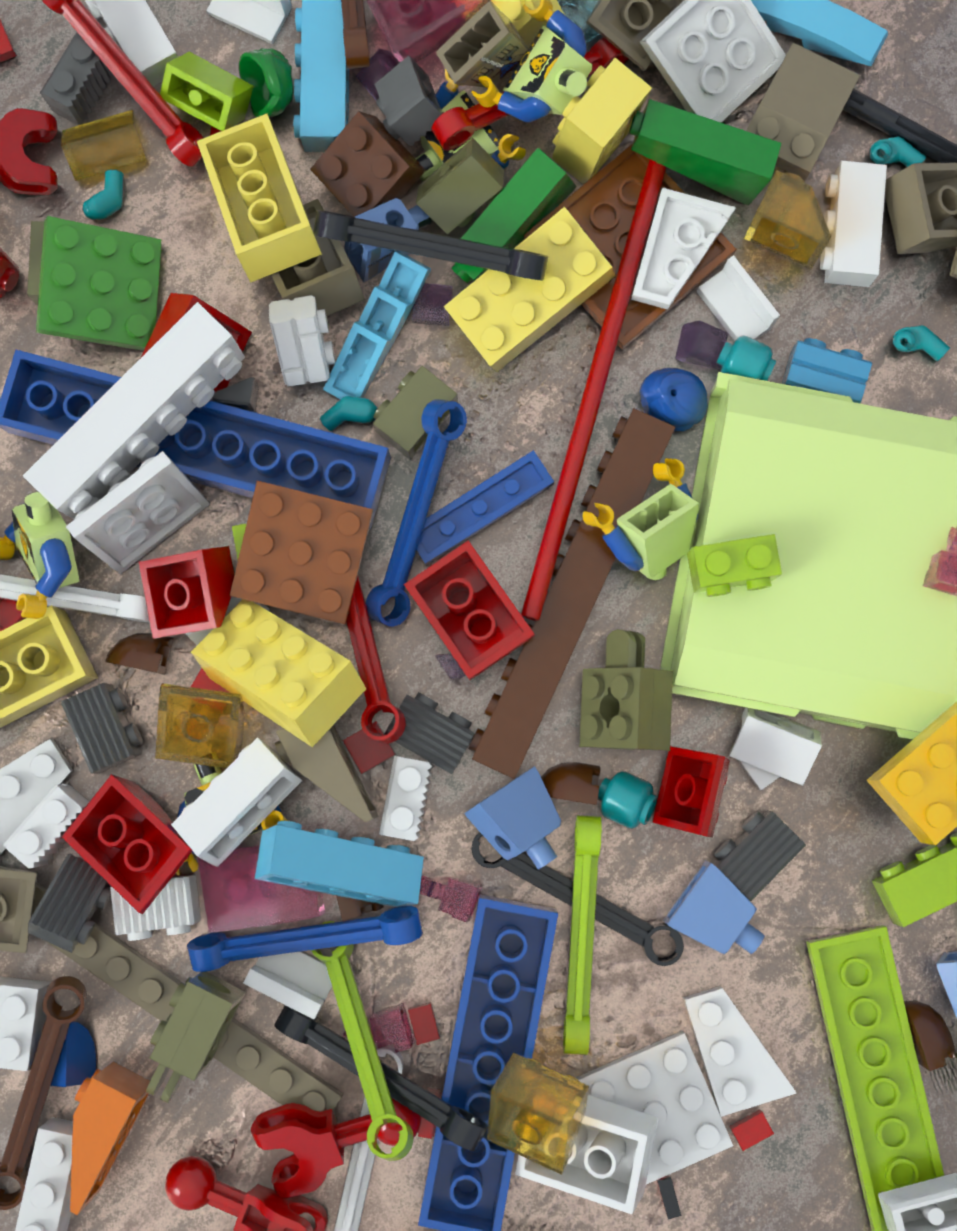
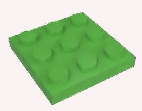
M47 216L44 220L36 333L144 351L156 325L162 239Z

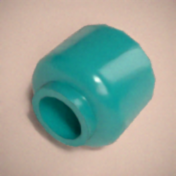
M742 335L736 339L734 344L725 343L716 363L723 366L721 369L722 373L767 381L776 364V360L772 359L773 351L769 346Z
M626 771L618 772L612 779L605 778L598 792V800L602 801L601 813L603 817L628 829L636 828L640 823L643 825L648 823L656 807L658 796L653 795V786L650 782Z

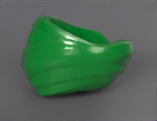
M261 48L260 50L255 49L254 51L244 52L240 56L238 69L240 78L254 86L250 98L253 115L259 117L268 114L269 118L283 113L293 96L292 66L280 51L273 48Z

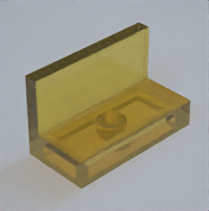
M133 110L62 130L61 147L75 181L105 173L107 170H115L147 160L146 152L136 128Z

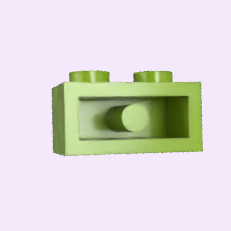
M189 51L167 62L160 95L166 102L218 130L224 131L245 120L254 86Z
M775 534L695 546L687 553L693 592L706 591L707 597L731 593V587L742 585L747 586V591L768 588L772 586L771 581L782 575Z

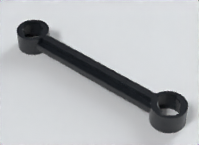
M317 210L313 233L316 236L356 242L480 267L527 279L544 280L548 256L543 254L508 249L359 219L329 211Z
M480 832L475 835L471 850L478 864L486 868H497L500 866L572 907L573 880L547 865L537 869L529 855L521 853L510 860L501 857L497 861H485V858L482 857L479 851L481 842L478 841L483 835ZM596 894V921L642 946L646 956L657 965H672L680 959L684 943L677 930L664 923L651 925ZM659 930L670 931V936L676 943L675 951L666 958H658L652 949L653 939L650 937Z
M284 1005L274 1024L276 1029L293 1040L312 1046L359 1076L348 1040L321 1024L318 1017L312 1019ZM380 1061L391 1098L439 1127L440 1132L453 1143L470 1151L477 1150L488 1129L484 1121L462 1108L451 1106Z

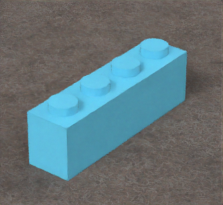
M302 0V8H296L295 10L296 31L301 32V43H295L296 67H301V79L294 80L295 102L300 103V115H294L293 120L294 136L301 139L304 152H325L349 123L350 69H347L341 0Z
M278 821L277 825L262 831L255 879L392 907L412 906L419 902L424 857L410 854V848L388 845L387 848L374 846V840L364 837H353L351 841L338 838V832L328 829H316L315 833L301 830V824L292 821Z

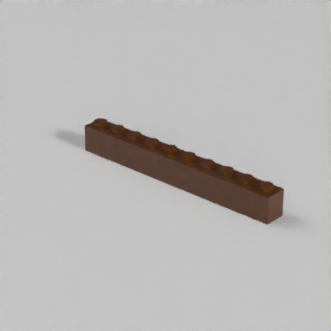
M633 408L629 418L621 416L612 436L618 439L617 445L613 453L605 451L596 470L603 474L597 487L590 484L581 505L587 508L586 511L593 513L598 519L599 510L595 507L594 503L610 506L614 512L612 524L616 526L619 517L641 504L654 475L653 466L655 463L660 462L675 426ZM583 518L582 521L574 519L565 540L571 542V545L566 555L558 553L552 574L555 579L550 590L547 592L540 620L535 621L534 625L527 623L535 636L521 645L523 649L518 660L509 659L501 676V679L507 681L502 695L493 694L484 713L491 717L485 731L477 729L468 748L475 752L472 760L513 779L516 778L616 559L602 538L604 534L602 529L587 525Z

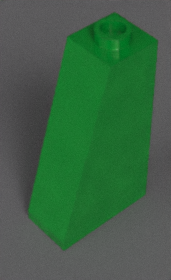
M649 99L643 112H635L629 134L635 136L631 147L632 151L746 205H750L772 179L782 144Z
M537 148L461 239L514 249L523 241L524 235L558 207L577 186L562 168L540 148ZM455 263L451 268L466 283H469L471 279L475 281L488 270Z

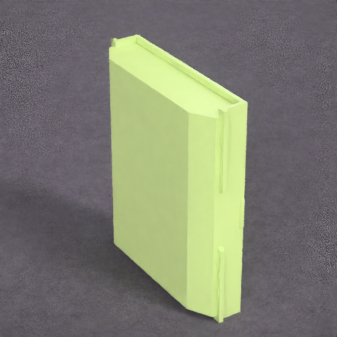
M718 372L716 382L710 391L691 495L699 503V514L694 527L690 550L695 546L775 534L782 575L771 581L772 586L768 588L747 591V586L742 585L731 587V593L707 597L706 591L693 592L687 554L680 558L660 670L673 671L672 694L795 717L798 713L812 715L814 720L860 729L868 726L897 732L900 738L913 740L957 701V417L953 416L950 420L859 404L852 402L850 396Z

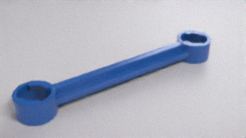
M435 399L426 405L422 413V426L428 436L383 584L374 587L366 598L369 617L386 626L394 627L400 625L405 621L410 612V599L406 592H404V584L407 582L449 441L457 439L465 430L467 423L466 412L457 402ZM449 410V426L441 433L438 427V417L442 418L444 412ZM394 596L395 605L392 612L388 616L382 617L381 605H385L386 601Z
M399 906L389 909L377 917L227 938L224 933H208L191 940L187 944L192 969L196 972H208L221 968L230 961L380 940H383L388 945H403L419 939L423 931L418 909L414 906Z

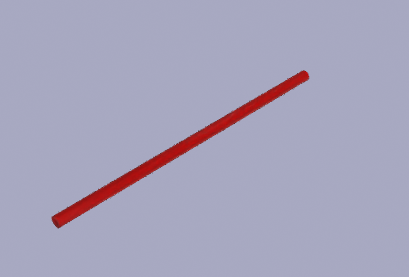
M651 159L648 162L522 608V617L529 620L539 621L667 168Z

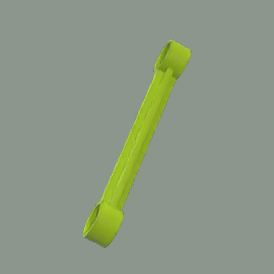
M576 816L567 1000L563 1031L564 1054L588 1055L590 998L598 860L602 833L601 817Z
M327 921L321 924L334 923V921ZM354 944L338 946L336 950L332 951L333 956L328 957L323 956L320 949L311 950L320 961L326 964L369 1108L372 1123L367 1131L368 1146L376 1156L384 1160H400L412 1148L413 1131L405 1120L396 1115L349 961ZM398 1123L403 1129L399 1131V1141L396 1146L391 1148L392 1153L386 1154L377 1144L378 1133L385 1124Z

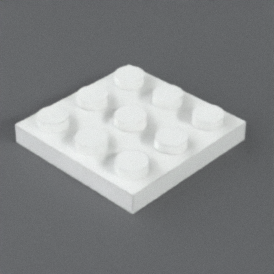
M684 0L640 41V44L685 110L718 122L726 119L779 69L786 56L751 0Z
M162 451L157 456L145 460L139 467V470L125 481L113 485L107 492V495L93 506L81 510L76 515L75 520L69 523L66 528L78 542L116 572L122 574L209 506L210 503Z
M683 1031L575 1078L581 1093L659 1117L646 1185L733 1146Z

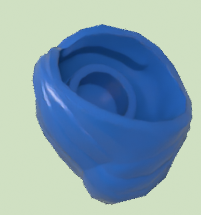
M662 368L648 375L640 386V401L644 412L675 426L674 431L690 429L694 424H698L706 414L708 408L707 391L699 377L689 371L679 368Z

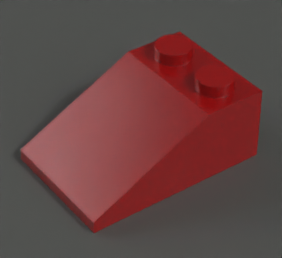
M469 540L404 584L469 680H472L535 636Z
M112 774L62 836L140 914L147 910L193 852L171 825L173 821L153 798L134 781Z

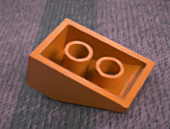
M114 1061L103 1070L97 1069L92 1078L87 1077L75 1096V1100L80 1102L73 1115L70 1212L78 1215L99 1193L149 1096L146 1089L150 1080Z

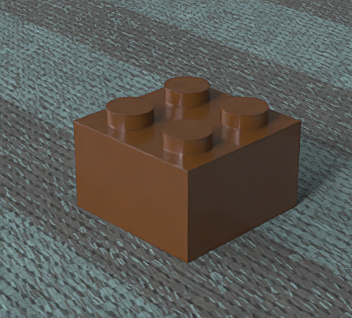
M360 111L355 114L310 168L353 217L394 198L401 200L426 171L401 142L389 134L384 124L376 116Z

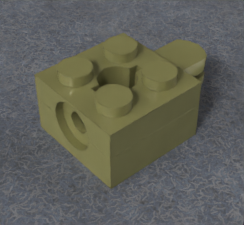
M621 629L612 631L607 636L605 668L583 669L579 747L670 751L673 671L644 668L645 637L641 633Z
M201 972L194 978L189 977L185 984L182 982L179 984L169 1003L170 1006L174 1007L172 1014L168 1016L166 1021L162 1020L159 1023L150 1041L151 1044L155 1045L150 1059L158 1062L159 1065L146 1089L147 1093L153 1096L157 1093L169 1069L173 1070V1073L160 1099L166 1103L171 1101L184 1076L193 1081L199 1077L210 1065L246 993L245 991L208 972Z

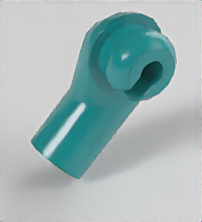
M901 137L876 141L871 146L869 153L871 160L876 164L884 165L901 162L906 167L914 163H923L927 158Z
M118 170L105 171L104 190L93 195L83 203V212L88 219L102 220L121 209L123 204L124 173Z
M924 325L901 328L893 336V344L897 350L901 352L924 350L937 362L950 349L945 342Z
M345 396L320 416V421L329 431L335 430L345 420L371 423L375 421L373 416L378 408L369 399Z

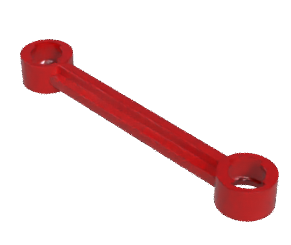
M42 0L51 10L65 17L167 137L166 144L173 155L183 164L189 167L195 166L202 159L197 143L198 140L204 138L195 127L183 122L82 2L80 0Z
M604 37L589 52H586L584 56L592 64V70L588 77L592 76L600 65L606 69L614 58L623 64L629 60L628 57ZM479 103L466 110L463 107H455L440 115L432 124L431 130L442 148L449 151L468 141L475 131L509 114L498 110L497 104L487 108Z
M358 576L347 618V626L359 675L366 687L364 695L367 707L361 717V726L369 738L388 744L402 736L406 720L402 711L390 702ZM380 710L384 713L389 712L395 715V725L391 732L386 735H381L376 727H372L373 717Z

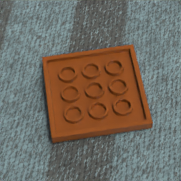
M631 144L524 235L523 241L565 207L610 263L615 275H617L649 158L632 151ZM665 172L660 193L662 188L686 194ZM660 193L617 345L622 350L724 264L737 250L720 232L669 309L631 300ZM616 276L581 304L601 327Z

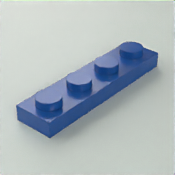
M531 451L426 518L416 549L426 566L554 485V480L535 451Z

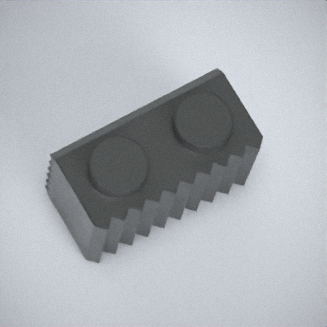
M76 32L40 91V94L54 113L78 126H84V120L89 119L88 114L92 113L91 108L96 107L95 102L100 100L99 95H103L102 89L107 88L106 83L111 82L110 77L114 75Z
M409 55L374 84L379 95L376 103L386 116V119L383 120L386 130L394 139L397 140L401 137L409 146H414L415 141H420V136H426V131H432V124L443 114L429 76Z
M101 683L61 701L91 774H99L142 755L138 746L143 744V740L137 726L134 723L129 724L123 710L127 709L128 705L120 688L114 689L112 684Z
M419 692L415 699L406 695L399 707L405 716V730L402 736L394 742L453 774L475 735L474 732L469 730L472 722L453 711L449 717L435 711L438 703ZM395 716L393 717L384 735L390 733L395 725Z
M769 810L764 811L762 814L759 811L754 812L741 826L745 832L735 842L731 838L725 841L714 853L718 859L713 864L749 901H752L806 846L773 811Z
M68 854L30 918L28 933L72 953L78 942L84 945L88 940L95 925V922L90 919L96 909L104 910L111 898L110 884L85 860L75 857L73 854Z

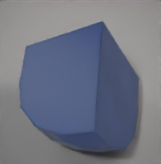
M79 1022L70 1023L51 1086L69 1087L81 1085L87 1077L92 1078L96 1071L94 1041L88 1029Z

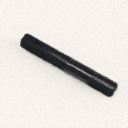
M853 89L843 108L844 111L892 137L903 138L919 152L939 163H957V144L860 91Z

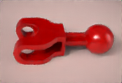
M17 108L5 114L0 120V181L14 193L50 195L58 189L56 172L49 166L32 162L23 150L28 144L48 143L53 140L58 132L57 120L52 114Z
M391 1098L396 1115L410 1125L414 1139L421 1126V1116ZM289 1103L258 1115L251 1126V1134L257 1146L262 1150L286 1149L294 1153L277 1163L271 1180L278 1196L290 1198L317 1190L325 1181L327 1173L332 1168L343 1165L344 1147L366 1141L367 1131L372 1123L371 1115L368 1114L337 1123L332 1109L319 1112L301 1104ZM398 1123L385 1124L380 1129L377 1139L386 1145L396 1146L400 1137L399 1131L403 1130L402 1126Z
M187 1156L175 1162L169 1169L165 1179V1191L168 1199L174 1206L186 1211L200 1209L206 1204L238 1217L233 1229L234 1231H325L327 1229L328 1215L325 1208L319 1203L302 1195L281 1198L274 1189L257 1184L246 1193L218 1181L214 1167L206 1159L199 1156ZM300 1214H311L316 1221V1228L312 1229L310 1222L301 1217Z

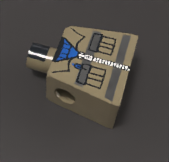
M488 1L436 51V54L455 84L485 87L478 80L480 76L489 77L496 85L507 73L515 71L528 51V47L511 20L493 2Z

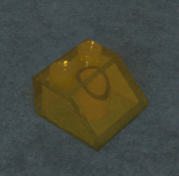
M776 170L744 239L808 269H812L830 241L829 229L812 186L804 183L803 179L796 174L782 173Z
M162 683L159 694L155 759L228 768L238 758L242 750L245 722L242 694Z
M513 1052L491 1089L487 1140L562 1175L586 1112L589 1086L581 1083L573 1076L563 1075L543 1066L535 1059L525 1058Z

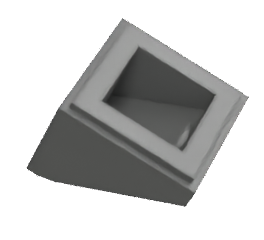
M250 377L215 392L212 400L256 413L259 386L255 378Z

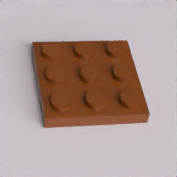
M257 481L230 596L346 624L374 509Z

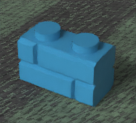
M807 338L804 339V342L798 340L790 352L781 384L850 396L852 402L860 404L872 362L864 360L863 355L855 350L843 349L840 352L826 349V343L817 339Z

